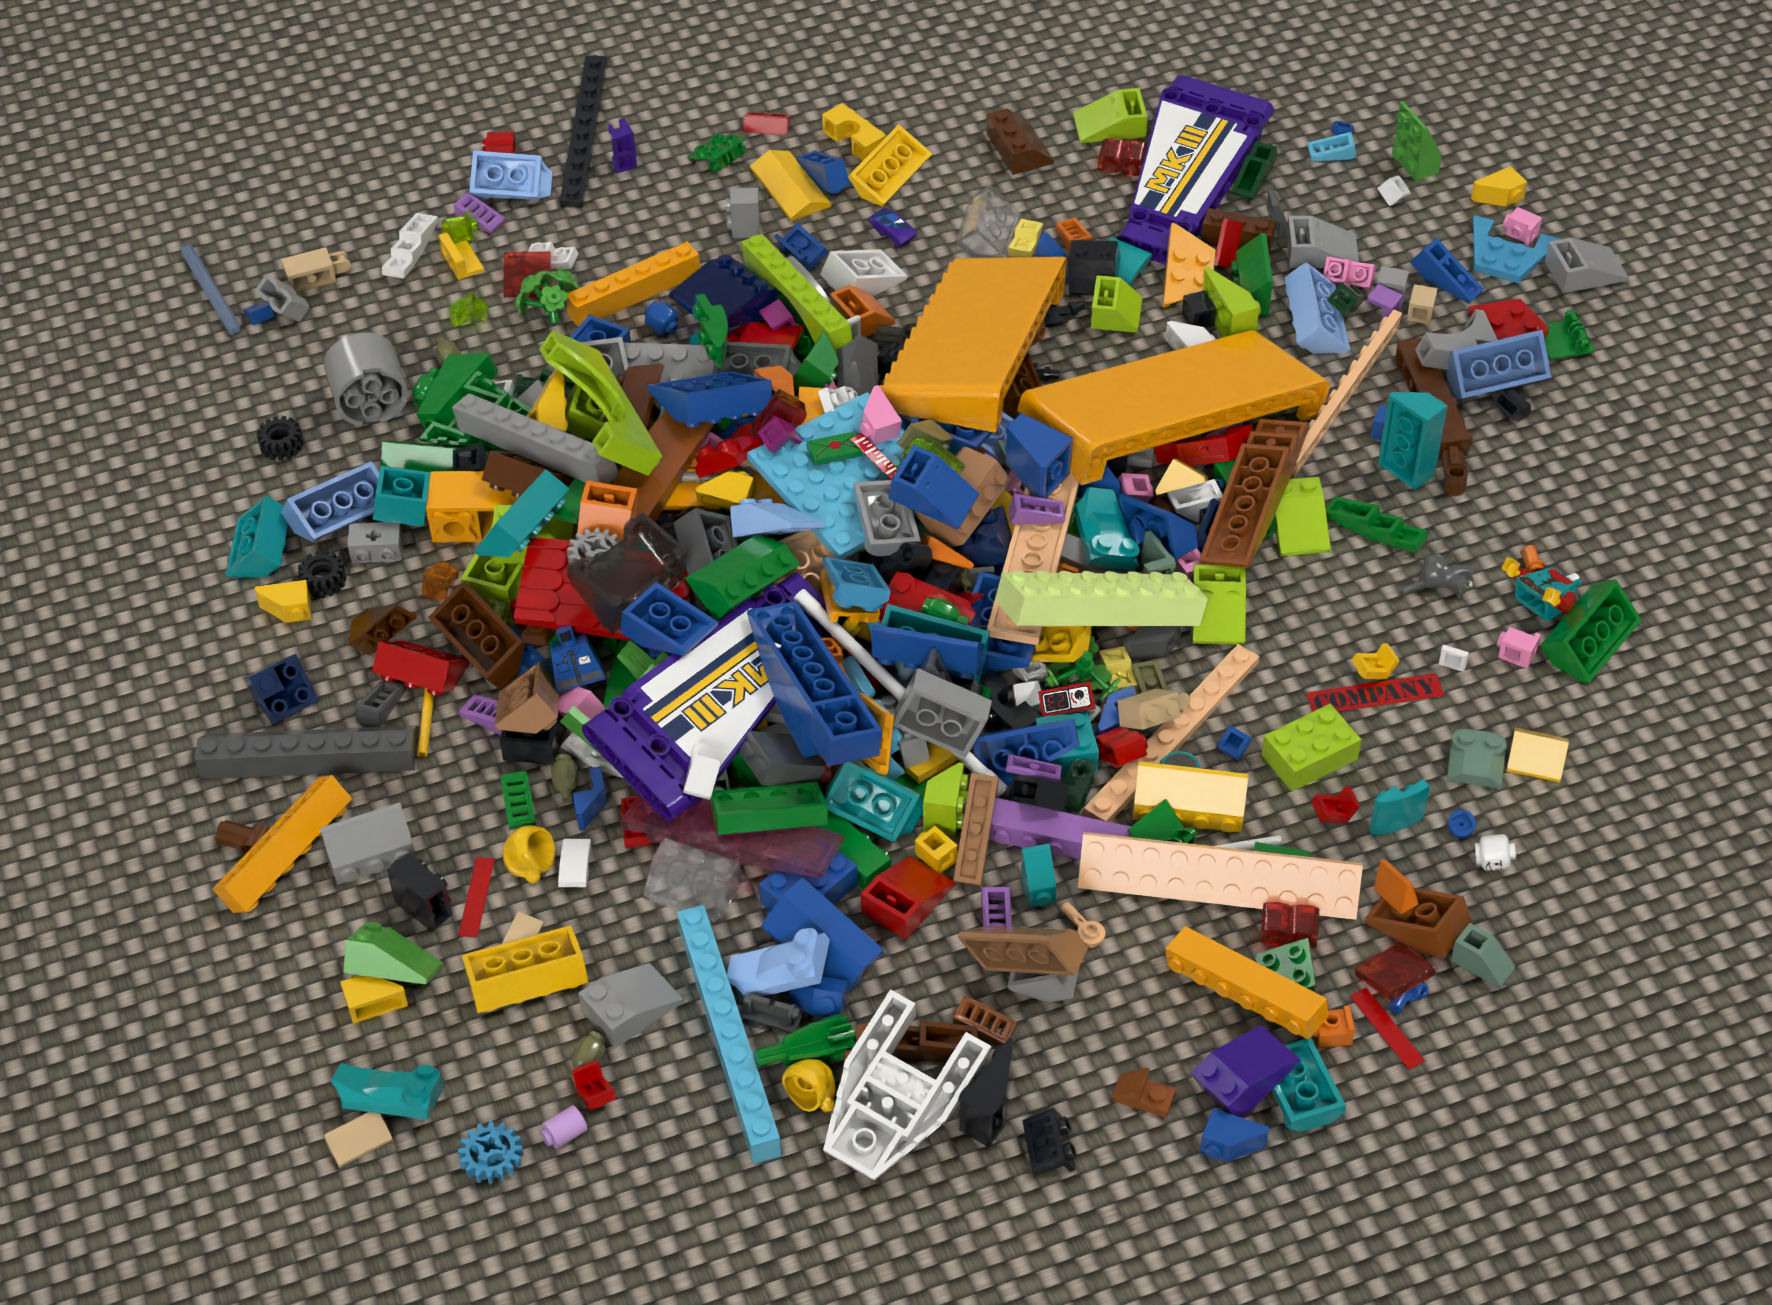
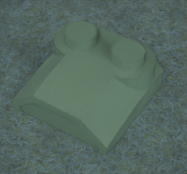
M1459 729L1452 733L1447 782L1473 784L1501 790L1507 746L1505 738L1497 733L1471 729Z

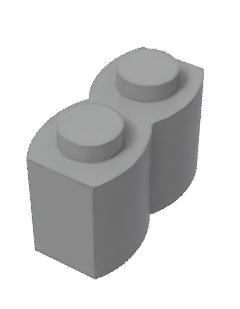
M265 275L256 288L258 295L268 301L275 312L300 322L309 310L307 301L296 295L292 286L269 275Z

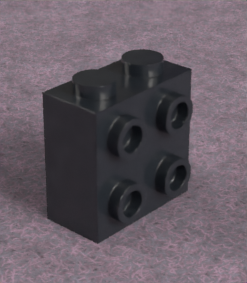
M406 853L402 858L395 860L387 869L394 902L431 932L452 916L451 899L448 896L446 880L440 874L432 873L421 859H415L409 853Z

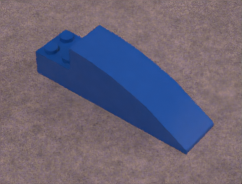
M797 601L747 610L749 623L769 685L783 719L803 758L821 754L826 764L831 766L879 756L882 729Z

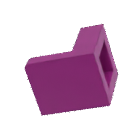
M780 299L759 311L764 323H767L773 331L786 323L788 325H796L793 316Z
M777 416L758 431L764 444L772 453L777 452L789 440L798 445L803 442L793 425Z

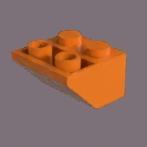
M848 285L830 293V304L846 320L856 315L861 317L862 337L870 336L895 324V319L866 291Z
M586 481L580 503L577 533L585 535V529L592 533L595 531V528H599L600 533H603L608 529L609 536L617 534L618 541L623 542V548H628L639 508L637 488Z

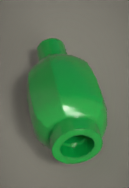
M430 368L428 374L421 375L412 391V401L415 405L421 406L439 372L437 368Z
M927 597L921 609V612L927 615L967 625L970 620L960 615L959 609L955 605L938 597L933 599Z

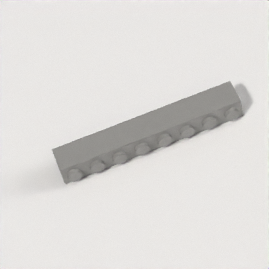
M472 394L466 395L452 407L460 431L585 483L586 481L609 484L619 475L616 463L601 457L591 442Z

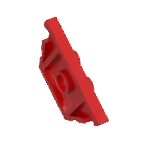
M1521 298L1468 307L1470 316L1475 309L1484 310L1498 340L1538 330H1543L1545 340L1549 334V327Z

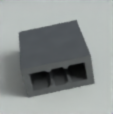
M749 731L739 752L761 785L773 786L817 782L819 784L826 768L818 755L803 758L791 734Z

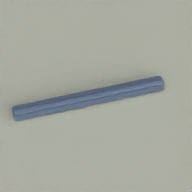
M191 244L182 246L181 251L184 259L230 335L240 333V324Z

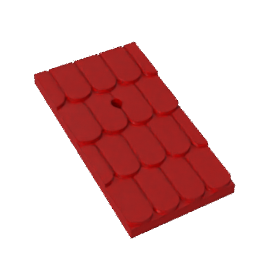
M529 537L530 542L527 545L528 548L526 550L513 618L516 624L556 630L564 626H571L573 632L630 641V638L621 633L622 611L654 583L657 582L691 605H693L694 593L685 579L688 576V572L683 558L624 551L622 567H616L615 574L607 572V578L599 574L596 579H593L592 574H588L584 578L582 571L575 573L574 566H569L567 548L570 547L569 540L538 537L532 539Z

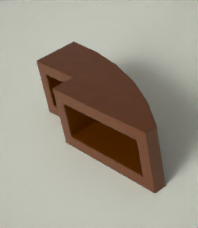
M921 1020L919 1026L910 1025L891 1055L901 1061L948 1060L965 1032L977 1038V1027Z

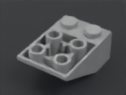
M1288 216L1286 241L1289 268H1298L1305 262L1313 268H1325L1327 257L1359 262L1355 233L1314 216Z
M1575 238L1549 242L1545 264L1562 293L1629 280L1628 275L1610 247Z

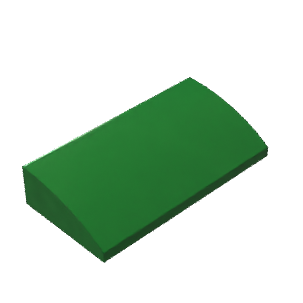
M817 782L712 791L710 798L712 815L718 835L828 825V805Z

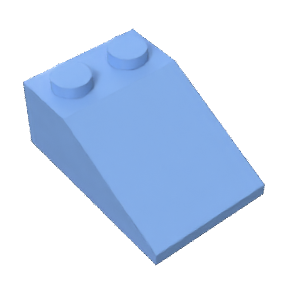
M755 499L740 500V505L730 506L733 537H754L757 534L770 537L825 528V522L786 504L773 503L772 499L757 500V503Z

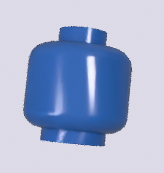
M654 301L646 308L644 312L645 324L659 336L667 333L673 334L679 327V323H677L679 313L667 302Z

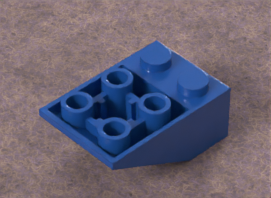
M913 445L892 478L888 499L959 530L978 498L979 492L938 455Z

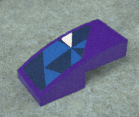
M886 207L867 219L881 236L886 234L898 248L913 240L918 233L902 217Z

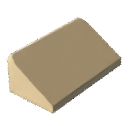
M367 1112L324 1135L326 1145L339 1168L393 1140L381 1114Z

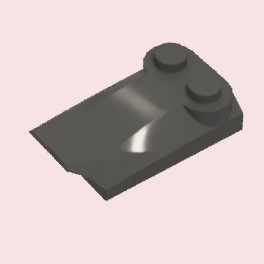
M857 335L851 342L838 348V388L843 386L851 387L857 392L858 396L866 392L871 395L873 387L879 385L877 343Z
M728 342L725 361L718 368L714 364L712 374L733 371L754 376L755 369L781 365L794 376L802 363L795 357L791 345Z

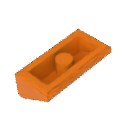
M1380 860L1374 886L1375 891L1401 914L1417 906L1418 899L1412 883L1387 860Z

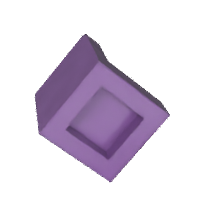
M1378 284L1368 295V302L1383 308L1381 321L1385 316L1389 317L1393 310L1401 312L1402 294Z

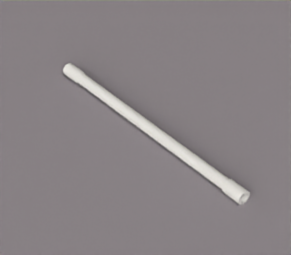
M805 589L799 591L794 597V601H797L799 606L809 616H812L900 701L906 689L880 663L871 657L837 622H829L827 612ZM970 751L966 758L952 752L972 773L998 777L992 770L986 768ZM1000 778L996 798L1000 797L1008 788Z

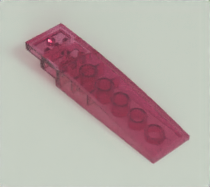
M638 793L620 820L622 829L646 833L648 840L651 842L673 845L675 853L820 878L825 874L844 841L843 835L816 826L718 835L710 800L703 799L699 805L691 806L673 821L668 822Z

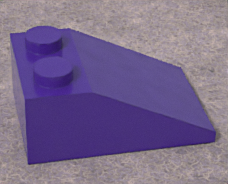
M1260 1025L1212 1051L1190 1073L1201 1089L1225 1111L1244 1118L1301 1060L1267 1029Z

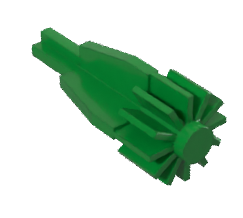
M838 1014L822 1018L821 1021L798 1029L782 1037V1040L776 1045L757 1049L753 1052L758 1067L782 1060L785 1065H792L804 1059L821 1060L822 1062L830 1059V1062L845 1058V1051L853 1049L856 1044V1034L851 1022L847 1023V1016Z

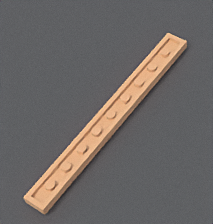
M1393 310L1389 317L1385 316L1379 326L1380 330L1373 332L1368 346H1363L1359 354V360L1352 362L1348 371L1349 374H1344L1338 384V389L1332 390L1328 398V404H1323L1317 414V419H1312L1309 423V430L1291 478L1294 479L1398 330L1402 316L1401 312Z
M1237 644L1190 694L1189 706L1180 710L1181 717L1163 723L1147 740L1148 748L1146 750L1148 755L1124 765L1084 807V815L1089 818L1111 822L1135 797L1139 761L1161 764L1160 760L1171 752H1176L1259 663L1260 656Z

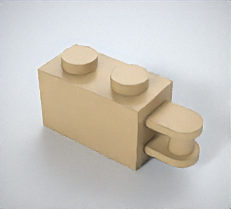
M326 247L281 259L287 283L293 287L295 292L336 282L335 274L347 272L351 269V263L346 252L339 251L329 254Z
M1153 689L1118 700L1120 727L1143 730L1180 718V710L1189 706L1190 697L1187 693H1178V691Z

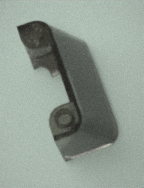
M644 513L635 519L631 518L628 520L623 528V539L591 563L585 558L575 559L567 568V578L602 626L610 633H615L621 629L622 611L654 583L657 582L669 591H672L678 586L684 576L688 550Z

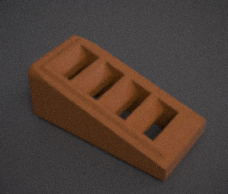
M963 996L953 1017V1024L977 1027L978 1038L1002 1046L1009 1037H1012L1017 1026L1016 1021L966 996ZM977 1018L982 1019L980 1024L976 1023ZM989 1021L993 1023L991 1029L986 1028ZM1000 1025L1005 1027L1001 1035L997 1034Z

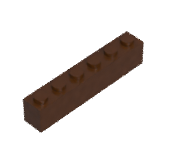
M1422 338L1398 341L1395 360L1409 392L1429 393L1447 405L1438 455L1439 460H1442V451L1446 450L1449 446H1458L1460 450L1464 451V456H1468L1469 446L1473 442L1472 434L1465 427L1464 416L1457 409L1456 398L1449 391V383L1447 380H1444L1442 369L1422 366L1415 351Z

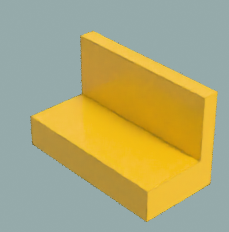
M447 232L438 235L441 253L458 280L484 271L482 264L467 240L454 244Z

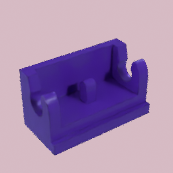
M625 118L619 120L620 129L618 130L614 129L611 124L608 126L613 150L612 163L616 174L637 167L634 132Z

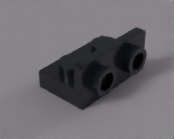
M1052 1108L1022 1120L1031 1169L1036 1176L1062 1166L1069 1172L1076 1170L1074 1159L1077 1158V1153L1074 1145L1070 1142L1069 1133L1072 1132L1066 1116L1062 1117Z

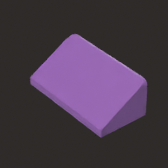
M1010 754L1008 755L1005 772L1059 782L1062 766Z

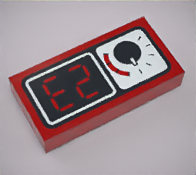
M1091 682L1038 691L1042 717L1096 709Z

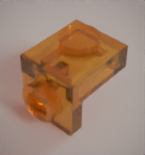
M437 562L425 570L422 595L445 600L448 596V586L459 578L460 569L451 567V564L446 562Z

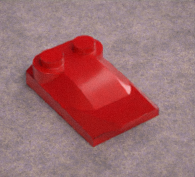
M757 420L742 425L731 438L719 442L713 448L711 445H707L697 450L695 471L698 478L738 466L748 459L747 452L764 444L758 434V431L764 427L763 421Z
M897 571L888 586L891 591L889 600L884 603L882 609H879L880 616L878 621L883 622L887 604L922 613L921 609L927 597L930 599L938 597L955 605L959 609L960 615L970 619L967 624L968 626H971L976 612L971 607L970 601L913 578L909 573Z

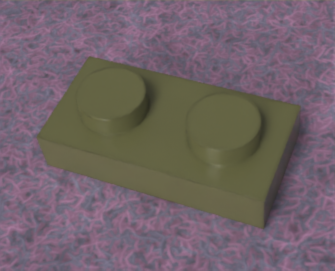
M1158 660L1132 664V672L1139 684V694L1153 689L1168 690Z

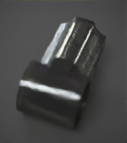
M906 324L903 328L878 325L876 343L879 346H886L888 343H891V345L897 343L898 347L900 344L904 345L906 338H910L912 328L916 327L917 324Z

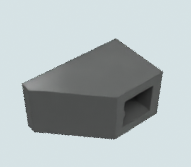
M1140 626L1134 634L1131 633L1126 638L1124 643L1125 651H1127L1131 661L1164 658L1180 642L1181 626Z

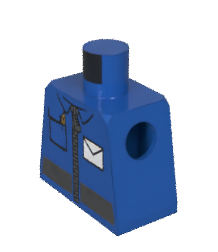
M571 626L557 629L556 633L559 642L550 645L557 693L606 679L603 664L587 635L574 636Z

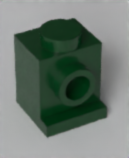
M1341 282L1327 301L1343 315H1346L1348 312H1355L1367 297L1350 282Z

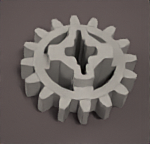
M595 528V531L592 533L585 529V535L577 533L576 540H570V547L567 548L569 566H574L575 573L582 571L584 578L588 574H592L593 579H596L599 574L607 578V572L615 574L616 567H622V560L624 559L623 542L618 541L617 534L609 536L608 529L603 533H600L599 528Z

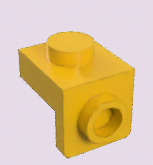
M1383 643L1376 653H1356L1351 661L1363 679H1388L1399 663V658L1388 643Z

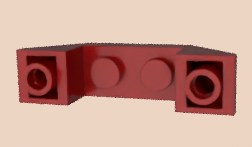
M1252 425L1227 428L1226 435L1177 440L1156 446L1157 462L1170 465L1172 460L1177 458L1189 466L1231 461L1237 458L1242 443H1247L1250 432L1253 431Z

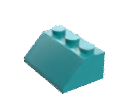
M266 495L237 519L225 572L226 576L265 578L272 571H277L283 561L281 558L282 551L287 542L285 539L286 532L289 528V524L281 514L284 505Z

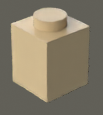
M1414 284L1407 321L1430 325L1438 288Z

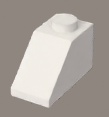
M1174 321L1167 322L1166 341L1174 350L1215 340V337L1210 335L1204 327Z

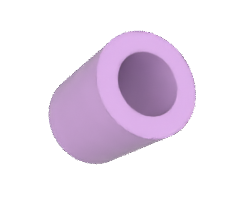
M572 1105L543 1122V1130L540 1131V1135L548 1147L553 1145L554 1148L558 1149L586 1132L588 1128L579 1110Z

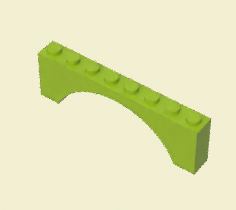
M763 234L754 235L749 239L741 241L747 285L750 291L758 299L781 291L801 316L814 343L816 344L823 332L827 333L838 358V348L852 341L850 323ZM837 365L836 368L834 369V371L837 373V375H836V377H835L834 379H838V365Z
M552 330L539 349L544 359L581 387L601 408L609 421L605 422L592 441L601 457L649 476L652 470L659 464L662 454L602 354L595 348Z

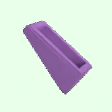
M469 193L463 195L454 204L456 218L490 234L505 222V217Z
M1014 494L1009 506L1011 524L1029 525L1065 522L1063 501Z
M474 694L459 711L460 716L499 735L502 733V730H498L495 727L497 700ZM477 704L478 706L474 709V711H471L474 705ZM482 708H485L482 713H479Z
M982 887L983 927H1012L1010 887ZM988 901H1003V904L989 905ZM989 910H1004V914H989ZM989 920H1005V923L990 924Z

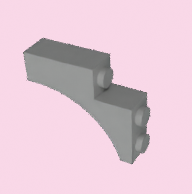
M1475 309L1464 326V331L1453 334L1426 332L1415 351L1422 366L1447 370L1452 350L1498 339L1484 310Z

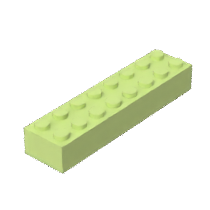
M1015 570L1013 573L1001 574L995 602L1017 626H1200L1208 600L1199 587L1195 586L1185 574L1180 572H1173L1172 574H1161L1159 572H1151L1150 574H1140L1137 572L1117 574L1107 571L1105 574L1090 571H1083L1082 573H1071L1068 571H1060L1059 573H1048L1046 571L1025 573L1019 570Z

